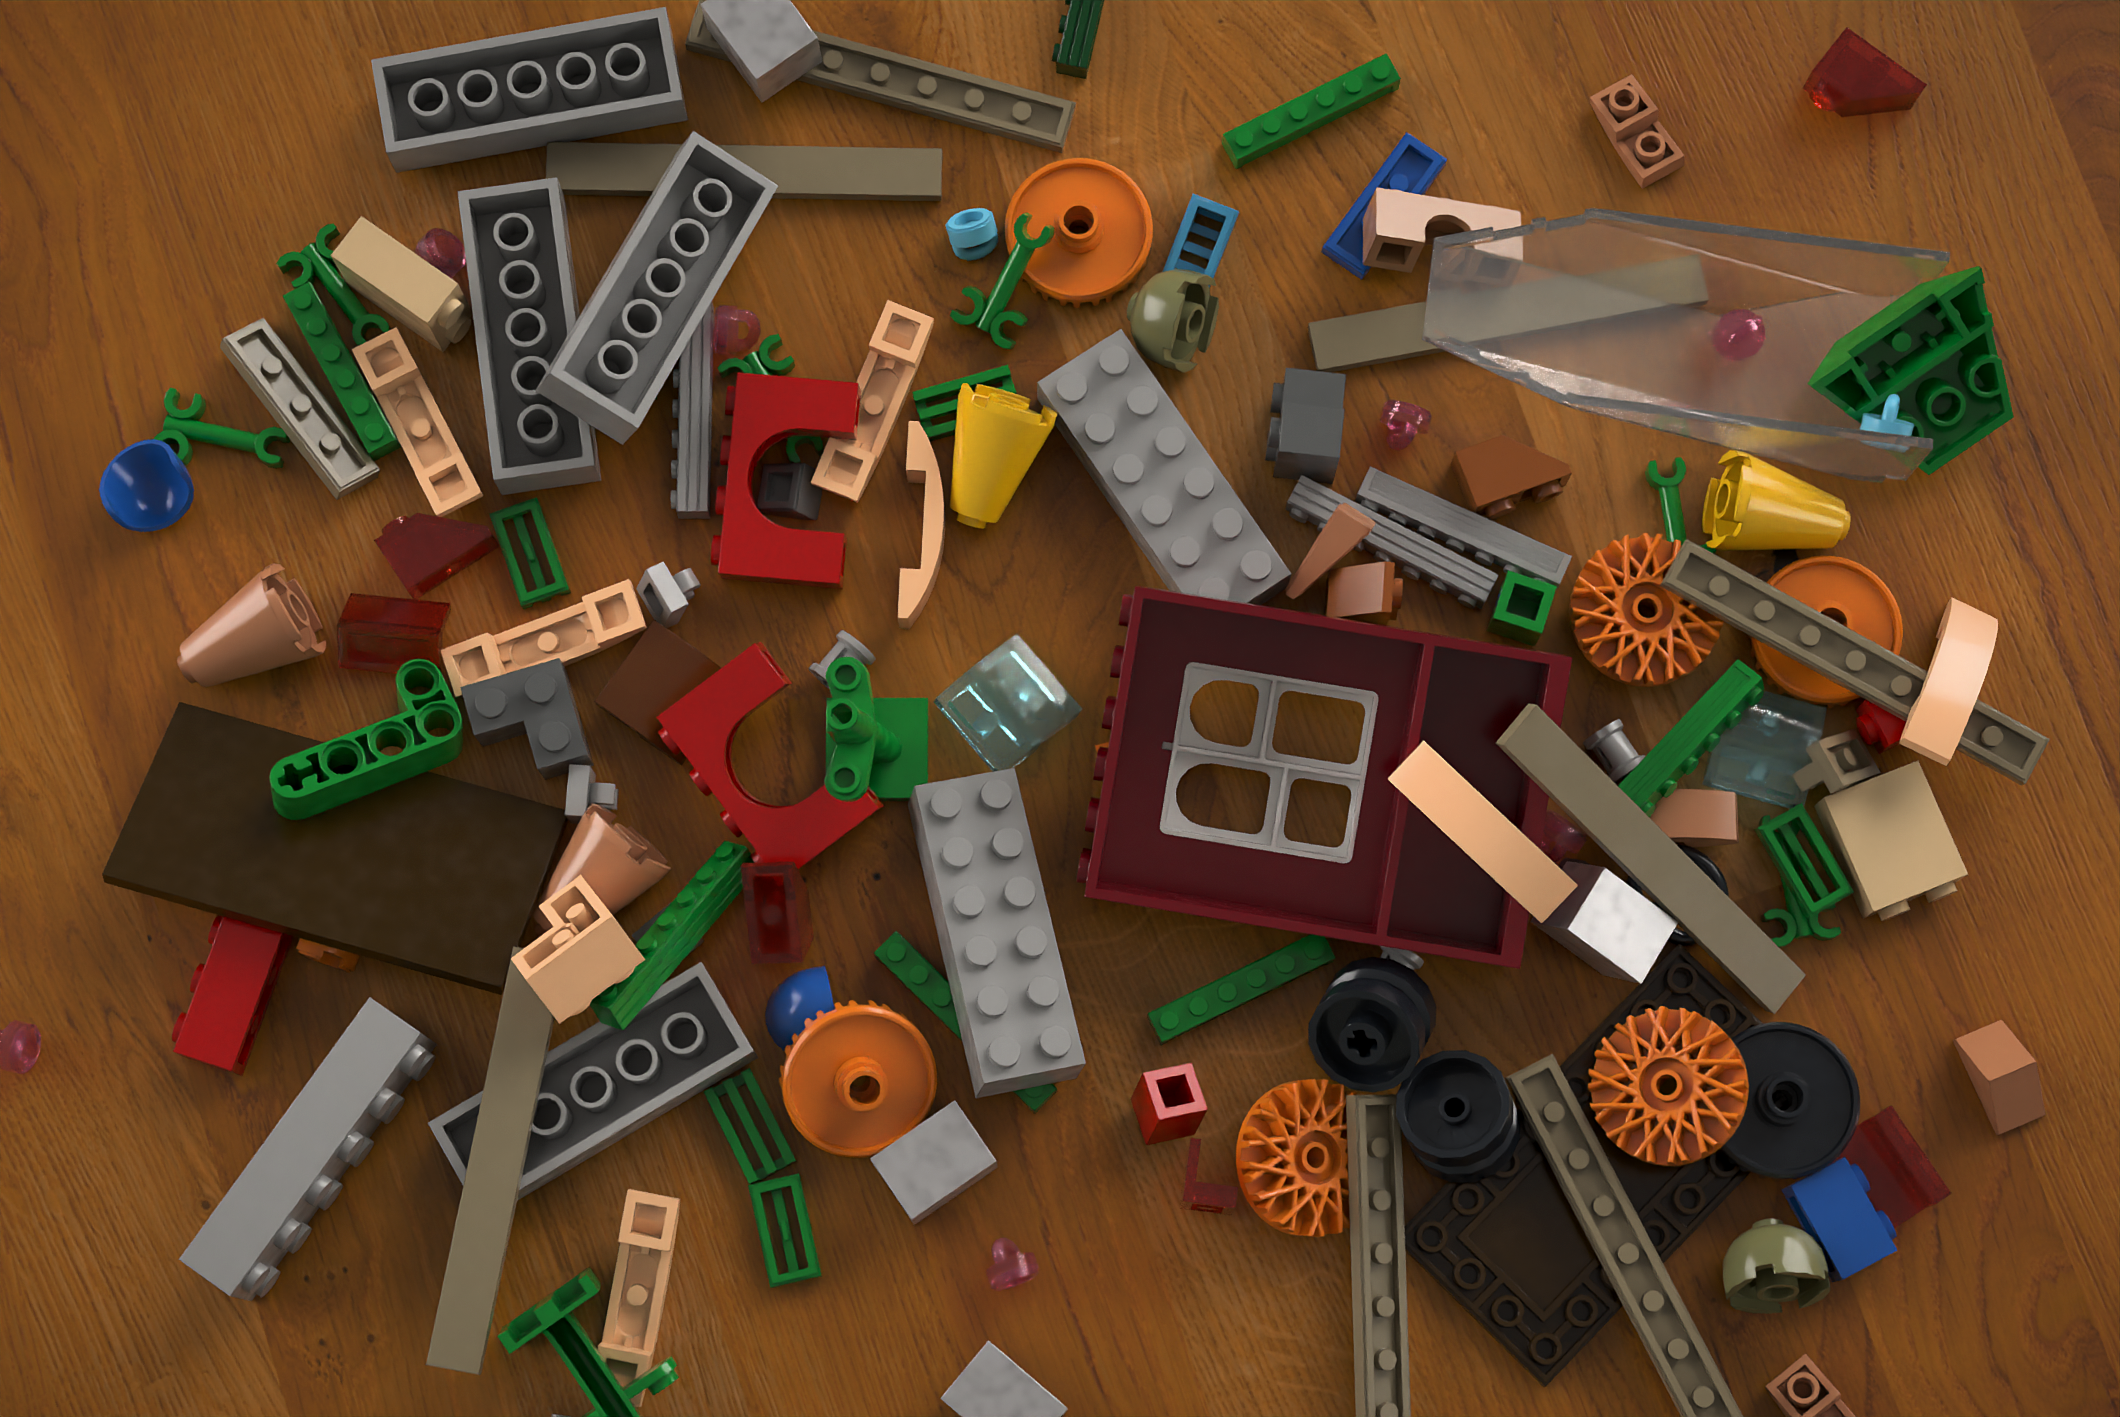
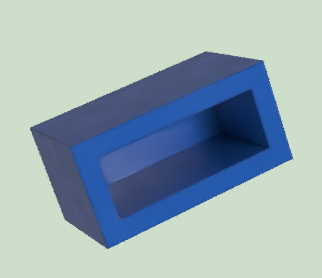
M1846 1157L1838 1159L1823 1169L1781 1189L1803 1230L1811 1235L1822 1248L1827 1263L1828 1275L1832 1282L1843 1280L1897 1251L1892 1239L1897 1237L1893 1224L1883 1210L1875 1211L1866 1194L1871 1188L1865 1174L1856 1163L1850 1165Z

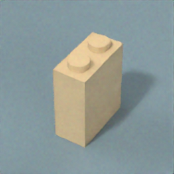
M361 216L331 254L333 261L349 287L440 351L444 352L451 342L454 344L458 343L469 330L472 322L470 317L473 312L459 284Z
M1919 761L1826 796L1814 806L1843 874L1854 891L1852 894L1863 919L1878 913L1881 921H1885L1910 910L1907 901L1922 895L1926 896L1928 903L1957 892L1954 883L1968 875Z

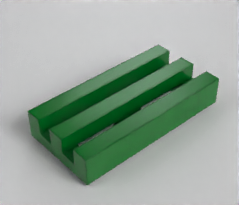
M1001 366L913 391L912 395L920 423L929 441L955 435L956 420L932 426L931 419L957 412L958 399L928 408L926 407L927 403L958 395L963 383H968L971 389L975 390L977 384L990 386L1002 382L1003 386L998 387V389L1017 394L1009 366Z
M537 497L489 514L523 610L533 607L532 604L539 601L544 603L552 600L551 597L556 595L564 596L571 593ZM528 512L532 513L556 582L548 586L523 518V514ZM513 518L537 587L536 590L530 592L527 591L503 522Z
M1802 803L1754 829L1806 919L1854 893ZM1795 819L1836 891L1828 892L1789 826L1788 822ZM1777 829L1819 899L1815 903L1772 831Z
M748 1068L740 1072V1075L723 1081L722 1084L714 1088L711 1087L703 1092L748 1183L751 1185L794 1164L797 1160L751 1069ZM745 1084L782 1155L781 1158L775 1161L772 1160L738 1091V1088ZM726 1094L729 1095L763 1164V1167L756 1171L719 1099Z
M800 1174L748 1185L770 1288L822 1277ZM787 1187L792 1189L809 1266V1268L799 1269L782 1192V1189ZM770 1191L773 1197L789 1271L783 1274H779L762 1198V1193Z

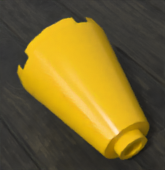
M968 383L962 384L957 403L950 508L958 512L956 520L968 526L981 529L985 528L987 522H998L1053 429L1057 413L1054 410L1043 405L1042 412L1039 414L1028 409L1031 399L981 384H977L975 392H973Z
M1729 450L1721 457L1718 465L1726 466L1721 479L1711 477L1703 506V533L1711 534L1713 539L1706 542L1708 547L1720 551L1833 548L1838 540L1842 541L1846 537L1850 528L1851 516L1849 511H1846L1842 499L1746 452Z

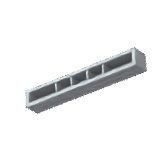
M712 302L679 357V369L673 370V387L679 388L678 399H673L672 404L673 418H678V430H672V448H677V460H672L671 476L672 479H677V490H671V509H676L679 519H710L714 307Z
M1371 466L1356 496L1355 501L1360 503V505L1376 513L1378 511L1389 516L1388 519L1403 527L1407 524L1418 529L1417 533L1427 539L1434 540L1435 537L1441 539L1453 551L1462 553L1465 550L1470 552L1482 564L1489 566L1492 563L1504 568L1503 571L1506 574L1509 570L1555 585L1558 588L1572 558L1571 555Z
M1301 475L1287 501L1285 509L1290 512L1289 515L1293 519L1301 523L1309 521L1317 525V530L1321 532L1338 505L1345 502L1376 522L1369 535L1353 548L1354 550L1361 552L1364 549L1374 554L1373 558L1378 562H1395V566L1401 568V572L1405 576L1413 580L1421 578L1429 582L1430 588L1444 595L1448 592L1458 597V602L1468 608L1474 609L1476 606L1482 609L1499 576L1498 574Z

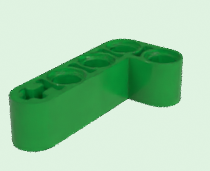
M414 659L409 660L399 668L395 680L397 704L400 714L278 761L271 769L269 779L274 808L279 815L290 820L305 819L456 759L463 748L462 717L438 667L429 660ZM419 686L430 689L429 692L422 695L408 692L412 688ZM436 728H445L451 731V733L443 737H434L428 734ZM390 746L403 749L401 753L393 756L381 753V750ZM340 765H350L355 768L352 772L343 775L332 771ZM317 775L321 776V783H318ZM291 786H296L298 790L294 791Z

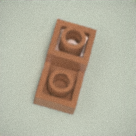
M1632 74L1590 97V104L1604 131L1642 189L1684 166L1685 155L1659 122V109Z
M1675 789L1669 797H1662L1655 804L1656 809L1649 817L1674 843L1684 842L1686 846L1692 848L1739 843L1738 804L1735 792Z
M1804 1354L1765 1386L1769 1395L1786 1417H1856L1840 1399V1392L1807 1354Z

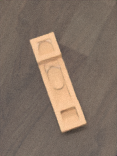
M887 300L869 343L870 351L856 382L859 383L861 389L857 440L829 437L811 480V485L858 503L876 469L903 408L934 324V318Z
M397 327L353 348L352 351L395 432L437 518L439 519L483 497L453 434Z
M909 421L906 474L908 483H925L921 569L900 568L899 629H910L925 607L940 569L945 539V508L940 471L933 448L919 421Z
M627 579L582 596L583 602L494 636L484 633L440 650L455 697L458 699L463 698L460 687L560 658L564 666L570 665L610 648L646 629L647 627L631 580Z
M1951 597L1947 603L1936 635L1939 641L1920 696L1911 707L1899 744L1947 766L1967 725L1988 670L1997 637L1998 619Z
M1424 740L1387 778L1541 923L1578 886Z
M632 1189L627 1190L618 1242H620L602 1342L598 1345L599 1353L622 1387L651 1369L670 1275L680 1207L679 1198ZM645 1390L630 1399L635 1407L642 1406Z

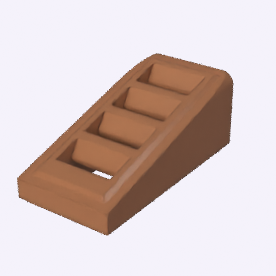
M1340 503L1286 587V595L1292 599L1301 596L1369 535L1376 522L1347 503Z

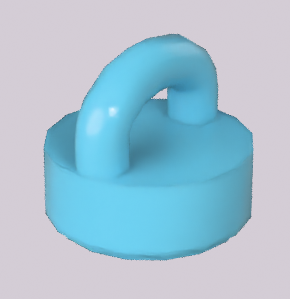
M985 208L961 211L952 216L945 225L953 251L960 259L971 261L983 258L997 246L998 231L994 216L991 211Z
M1891 394L1885 402L1882 415L1863 413L1859 431L1863 436L1876 440L1907 444L1911 440L1914 424L1896 419L1900 398L1896 394Z

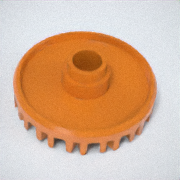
M1088 158L1059 160L1031 174L1013 195L1005 219V241L1009 256L1017 242L1014 234V224L1023 213L1032 215L1027 225V232L1034 239L1039 238L1045 226L1051 225L1055 228L1051 242L1046 246L1035 249L1020 278L1021 282L1025 280L1030 285L1033 293H1042V298L1045 301H1048V298L1051 297L1059 300L1061 306H1066L1068 302H1072L1074 308H1080V304L1084 302H1092L1093 306H1097L1101 299L1108 303L1112 300L1113 294L1120 290L1124 293L1128 290L1129 283L1135 284L1139 272L1142 268L1145 269L1147 258L1151 254L1153 222L1150 207L1137 184L1118 168L1105 162ZM1082 226L1087 229V232L1074 234L1070 230L1073 227Z
M1643 533L1640 537L1630 539L1629 535H1626L1621 541H1611L1606 548L1596 551L1593 557L1587 561L1575 581L1570 596V626L1579 649L1586 659L1601 673L1627 685L1638 687L1661 686L1687 676L1701 665L1720 637L1719 631L1724 623L1721 619L1660 586L1681 548L1680 540L1676 539L1673 543L1663 540V534H1656L1652 538L1648 533ZM1638 605L1648 606L1655 616L1651 618L1641 616L1638 612Z
M1811 556L1786 565L1767 581V584L1899 656L1903 639V625L1899 607L1885 583L1863 565L1842 557ZM1747 634V639L1751 640L1752 645L1750 655L1757 660L1755 664L1756 669L1759 670L1761 668L1768 677L1766 680L1767 684L1770 686L1775 684L1778 694L1782 695L1785 692L1795 697V703L1799 704L1801 701H1805L1807 707L1810 708L1816 704L1827 705V708H1833L1837 704L1843 707L1853 700L1862 699V697Z
M850 1000L848 1005L844 1007L840 1002L834 1004L835 1009L824 1014L822 1010L816 1013L817 1019L814 1021L807 1018L804 1021L806 1028L798 1036L794 1033L791 1038L793 1044L786 1045V1059L784 1065H780L782 1077L779 1078V1085L783 1095L782 1101L797 1130L816 1147L842 1157H870L876 1155L924 1122L931 1110L936 1094V1063L928 1042L916 1025L909 1021L902 1012L898 1014L892 1011L886 1004L877 1006L872 1000H868V1005H860L854 1000ZM867 1076L863 1085L857 1087L851 1085L856 1078Z
M1660 1006L1656 1011L1650 1008L1645 1009L1646 1013L1637 1017L1629 1015L1626 1017L1627 1022L1621 1025L1618 1023L1615 1025L1616 1031L1609 1039L1604 1037L1601 1040L1603 1047L1601 1050L1595 1051L1594 1056L1597 1059L1594 1069H1589L1588 1074L1592 1077V1080L1588 1083V1090L1592 1094L1593 1102L1590 1103V1106L1596 1113V1121L1606 1132L1605 1135L1629 1155L1650 1164L1679 1166L1694 1163L1710 1156L1732 1137L1740 1125L1747 1107L1749 1095L1748 1074L1739 1049L1716 1023L1695 1011L1689 1012L1684 1008L1673 1010ZM1668 1078H1675L1677 1081L1675 1092L1671 1095H1662L1660 1088L1663 1082Z
M1326 1079L1289 1081L1270 1089L1251 1107L1238 1135L1236 1146L1237 1174L1248 1203L1267 1224L1283 1233L1294 1236L1322 1237L1325 1234L1342 1233L1343 1228H1350L1346 1095H1357L1355 1091H1345V1086L1342 1084H1329V1080Z

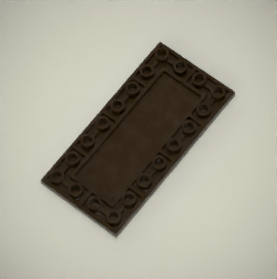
M179 702L102 873L104 883L499 995L503 994L513 946L520 947L568 823L564 809L426 771L300 820L286 819L279 815L274 808L269 779L271 769L283 758L324 742ZM340 765L332 771L343 775L352 772L355 768L350 765ZM317 775L318 783H321L320 775ZM291 786L294 791L298 790L296 786Z
M1680 944L1643 980L1642 984L1640 983L1559 1066L1662 1263L1683 1244L1748 1176L1750 1171L1743 1172L1739 1169L1740 1166L1738 1164H1731L1728 1161L1729 1157L1721 1149L1694 1163L1679 1166H1661L1641 1161L1619 1148L1605 1135L1606 1132L1596 1121V1113L1590 1106V1103L1593 1102L1592 1094L1588 1090V1083L1591 1082L1592 1077L1588 1073L1589 1069H1594L1596 1063L1595 1051L1602 1049L1603 1044L1601 1040L1604 1037L1610 1038L1616 1031L1614 1028L1616 1024L1620 1023L1623 1025L1627 1022V1016L1637 1017L1645 1014V1009L1650 1008L1656 1011L1660 1006L1673 1010L1684 1008L1689 1012L1695 1011L1716 1023L1731 1039L1748 1028L1763 1024ZM1668 1078L1663 1082L1660 1088L1662 1095H1671L1675 1092L1677 1088L1676 1079ZM1774 1092L1772 1095L1774 1105L1779 1110H1786L1789 1104L1787 1096L1782 1092ZM1519 1108L1517 1111L1520 1116V1140L1512 1158L1495 1174L1479 1181L1468 1183L1447 1182L1405 1225V1251L1543 1387H1546L1623 1305Z

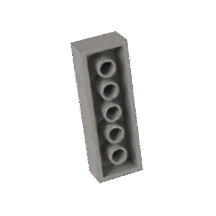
M666 7L371 60L386 153L396 173L547 146V142H570L688 120L673 34Z
M693 131L676 152L535 391L623 445L642 423L778 185Z
M558 178L457 191L493 480L502 495L601 481L595 427L535 391L580 316L565 197Z
M1119 329L1037 382L1038 401L1042 406L1045 405L1057 413L1056 427L1169 590L1262 605L1286 589L1290 581L1291 572L1122 329Z
M1015 768L914 786L908 802V809L975 1098L1076 1079L1086 1062Z
M702 962L661 985L624 1030L598 1022L547 1053L517 1201L758 1058ZM483 1091L428 1122L462 1185H464Z
M369 997L179 1260L231 1297L252 1301L256 1295L260 1297L265 1296L280 1275V1271L276 1269L280 1261L288 1251L292 1254L297 1252L310 1235L312 1228L307 1224L319 1207L322 1210L328 1209L338 1197L343 1187L338 1181L350 1165L354 1167L359 1166L369 1154L374 1145V1141L369 1138L381 1122L385 1124L390 1123L398 1114L405 1101L400 1096L412 1079L418 1082L429 1071L436 1058L431 1052L437 1044Z

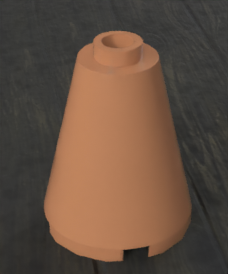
M272 563L262 569L180 644L181 655L177 657L178 666L190 683L198 682L206 688L314 658L324 653L327 647L326 640L317 644L315 632L323 628L311 601L296 579L293 578L285 582L277 574L285 570L284 567L280 564Z
M592 803L584 812L533 912V917L538 922L534 928L535 932L542 936L554 927L539 908V905L581 875L614 916L668 874L671 870V867L665 865L668 861L632 826L625 828L618 823L611 824L617 815L599 804Z

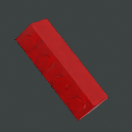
M217 915L208 936V943L212 945L206 964L200 963L197 966L191 980L190 992L194 993L190 1007L187 1013L182 1012L179 1015L173 1028L172 1041L176 1042L173 1052L185 1058L243 1076L294 936Z

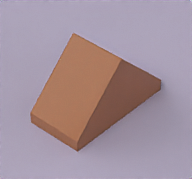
M2002 1020L1953 1040L1996 1136L2046 1115L2037 1062Z

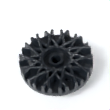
M1788 1022L1759 1024L1734 1036L1732 1041L1739 1049L1746 1065L1749 1095L1747 1107L1740 1125L1732 1137L1720 1148L1729 1157L1728 1161L1731 1164H1738L1740 1166L1739 1169L1743 1172L1750 1171L1759 1175V1178H1772L1774 1181L1791 1178L1798 1179L1808 1176L1832 1163L1851 1141L1860 1115V1090L1857 1078L1842 1051L1821 1033L1811 1028ZM1774 1092H1782L1787 1096L1789 1104L1786 1110H1779L1774 1105L1772 1100Z

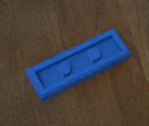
M1406 132L1326 241L1321 253L1362 280L1372 267L1363 265V217L1376 187L1424 195L1445 167L1447 159Z

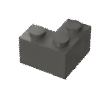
M1286 368L1283 383L1273 384L1270 412L1280 413V417H1271L1265 461L1275 462L1273 477L1299 480L1301 475L1315 482L1333 484L1340 459L1345 412L1343 401L1346 374Z
M560 658L460 687L473 734L483 747L527 734L537 769L545 780L569 773V764L594 766L568 672Z

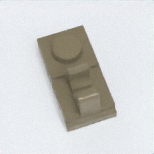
M1855 728L1818 740L1805 748L1813 762L1796 771L1792 776L1801 792H1805L1810 788L1814 789L1825 783L1829 792L1834 793L1865 782L1881 772Z

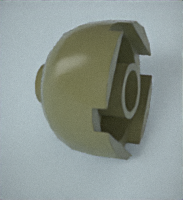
M1173 269L1155 274L1141 287L1139 293L1133 294L1127 307V319L1130 321L1131 333L1137 349L1146 358L1165 368L1183 373L1192 370L1197 365V363L1190 362L1189 360L1193 357L1197 347L1199 351L1206 352L1217 321L1219 298L1210 295L1208 286H1216L1213 278L1191 270Z
M1764 1219L1755 1222L1752 1225V1229L1740 1234L1732 1242L1723 1260V1282L1726 1300L1730 1298V1304L1736 1310L1749 1313L1782 1312V1306L1778 1302H1789L1798 1299L1799 1309L1824 1299L1831 1291L1827 1263L1822 1248L1811 1235L1797 1227L1784 1225L1783 1221L1779 1219Z

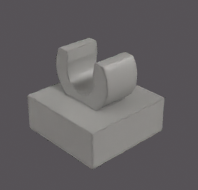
M663 561L646 569L636 590L654 620L669 628L680 621L689 604L687 601L695 596L693 590L699 588L701 584L691 568L672 576Z
M569 764L565 816L571 824H579L584 812L592 803L599 804L608 810H617L619 789H616L615 784L595 783L596 774L591 766Z

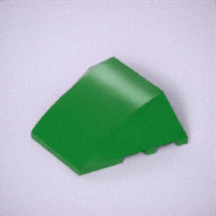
M1976 266L1917 285L1837 340L1807 383L1860 424L1863 413L1882 415L1888 396L1891 394L1898 395L1900 405L1896 419L1914 424L1911 440L1907 444L1885 443L1928 475L2014 418L2002 360L1998 357L1992 327L1994 323L1992 313L1988 311L1982 285L1985 283L1982 268Z

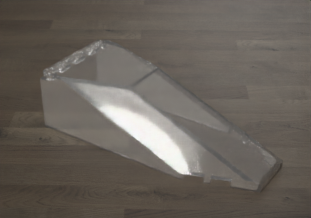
M1590 208L1585 209L1582 215L1546 221L1545 217L1532 219L1531 224L1493 231V227L1435 237L1432 248L1422 340L1572 409L1849 479L1882 483L1886 478L1907 480L1933 449V439L1860 430L1861 424L1858 421L1854 420L1807 383L1837 340L1917 285L1937 279L1949 263L1950 252Z

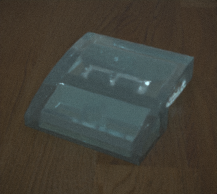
M1018 633L980 660L934 700L935 705L993 772L1014 768L1033 754L1042 742L1074 720L1082 710L1081 706Z
M1764 691L1761 700L1755 706L1749 705L1741 713L1742 718L1733 729L1727 728L1720 736L1721 740L1716 748L1708 753L1702 785L1723 791L1735 792L1738 795L1789 809L1800 803L1804 806L1809 789L1801 792L1792 774L1813 762L1805 748L1821 740L1827 708Z

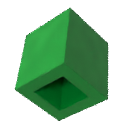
M1508 570L1501 584L1487 631L1535 647L1542 635L1557 586Z

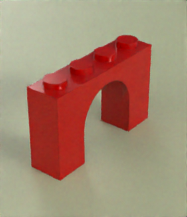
M737 372L736 386L728 385L725 400V415L733 416L731 436L723 435L720 452V464L728 466L726 486L718 485L715 512L716 515L723 516L722 535H713L711 545V565L718 566V574L723 579L843 589L847 549L845 534L791 529L771 522L761 514L755 504L752 480L757 463L763 454L771 446L792 436H816L857 440L861 400L859 383Z
M762 642L752 644L656 718L663 726L658 733L667 747L675 755L683 752L694 767L689 772V775L696 786L707 797L713 793L725 810L720 813V816L729 830L737 838L744 834L754 847L755 851L750 856L758 869L766 878L769 879L774 875L779 882H782L884 805L869 786L866 793L860 799L853 802H843L836 799L827 791L826 786L823 785L797 804L779 806L756 799L741 785L732 764V745L739 727L753 712L792 684Z

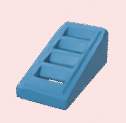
M1192 194L1162 272L1177 268L1206 274L1214 279L1239 216V211ZM1197 213L1223 223L1221 232L1195 223L1194 220ZM1193 232L1216 241L1214 250L1187 241L1189 233ZM1182 250L1208 259L1207 268L1205 269L1179 259Z

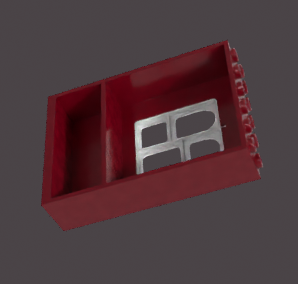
M1140 585L1135 586L1133 595H1123L1118 626L1128 627L1125 646H1115L1110 677L1119 678L1120 680L1117 697L1108 696L1106 698L1101 728L1111 730L1109 747L1100 746L1098 749L1093 780L1103 781L1100 798L1091 797V801H1089L1085 831L1094 833L1092 849L1083 848L1081 852L1076 883L1086 884L1084 897L1520 969L1530 912L1387 778L1424 740L1540 849L1549 796L1496 742L1528 703L1537 705L1561 729L1572 657ZM1215 680H1229L1252 684L1258 689L1259 698L1251 742L1247 746L1238 747L1215 743L1204 739L1195 730L1190 720V704L1194 694L1203 685ZM1285 691H1296L1360 702L1365 708V717L1357 760L1352 764H1341L1276 752L1273 749L1272 740L1281 694ZM1209 763L1265 772L1270 777V789L1262 830L1257 834H1248L1201 826L1191 822L1181 813L1176 802V788L1180 778L1188 769L1199 764ZM1305 778L1341 784L1350 789L1351 801L1345 837L1340 846L1327 847L1291 841L1285 837L1284 824L1290 788L1294 780Z

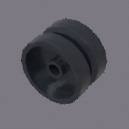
M1368 957L1351 961L1335 974L1309 1022L1308 1044L1316 1063L1331 1079L1352 1090L1374 1093L1395 1088L1410 1077L1436 1026V1004L1429 986L1414 970L1392 959Z
M1466 1050L1441 1051L1422 1059L1414 1067L1410 1077L1404 1080L1399 1088L1396 1101V1117L1416 1161L1431 1175L1451 1183L1476 1182L1495 1174L1512 1158L1520 1140V1116L1501 1071L1487 1058Z

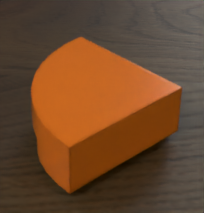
M301 938L296 948L299 950L298 953L307 959L348 973L350 971L354 972L360 957L358 954Z

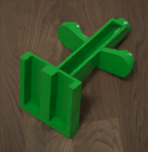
M840 657L834 660L827 668L825 676L832 698H826V775L824 782L827 791L840 801L853 802L860 799L866 793L869 786L880 801H909L914 786L928 783V698H873L870 675L863 663L853 657Z
M590 1266L502 1327L497 1337L509 1354L541 1332L546 1336L594 1406L592 1410L582 1417H642L630 1399L646 1388L649 1389L652 1395H655L679 1378L674 1370L677 1364L672 1356H669L626 1386H621L572 1312V1310L597 1294L600 1290L602 1283Z

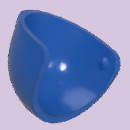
M156 439L134 443L116 455L105 469L99 487L102 503L113 520L124 528L139 532L156 531L174 524L188 511L194 497V487L187 468L168 444Z
M825 966L804 969L792 974L773 990L767 1002L765 1011L766 1026L773 1041L783 1051H785L786 1045L793 1044L792 1035L796 1033L798 1036L806 1028L804 1021L807 1018L814 1021L817 1019L816 1013L822 1010L825 1014L834 1010Z

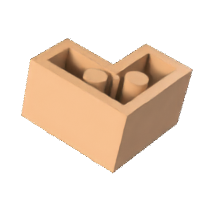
M581 875L539 905V908L554 927L511 958L559 1024L569 1016L583 1012L590 1005L592 999L612 984H617L627 979L635 967L645 960L610 911Z

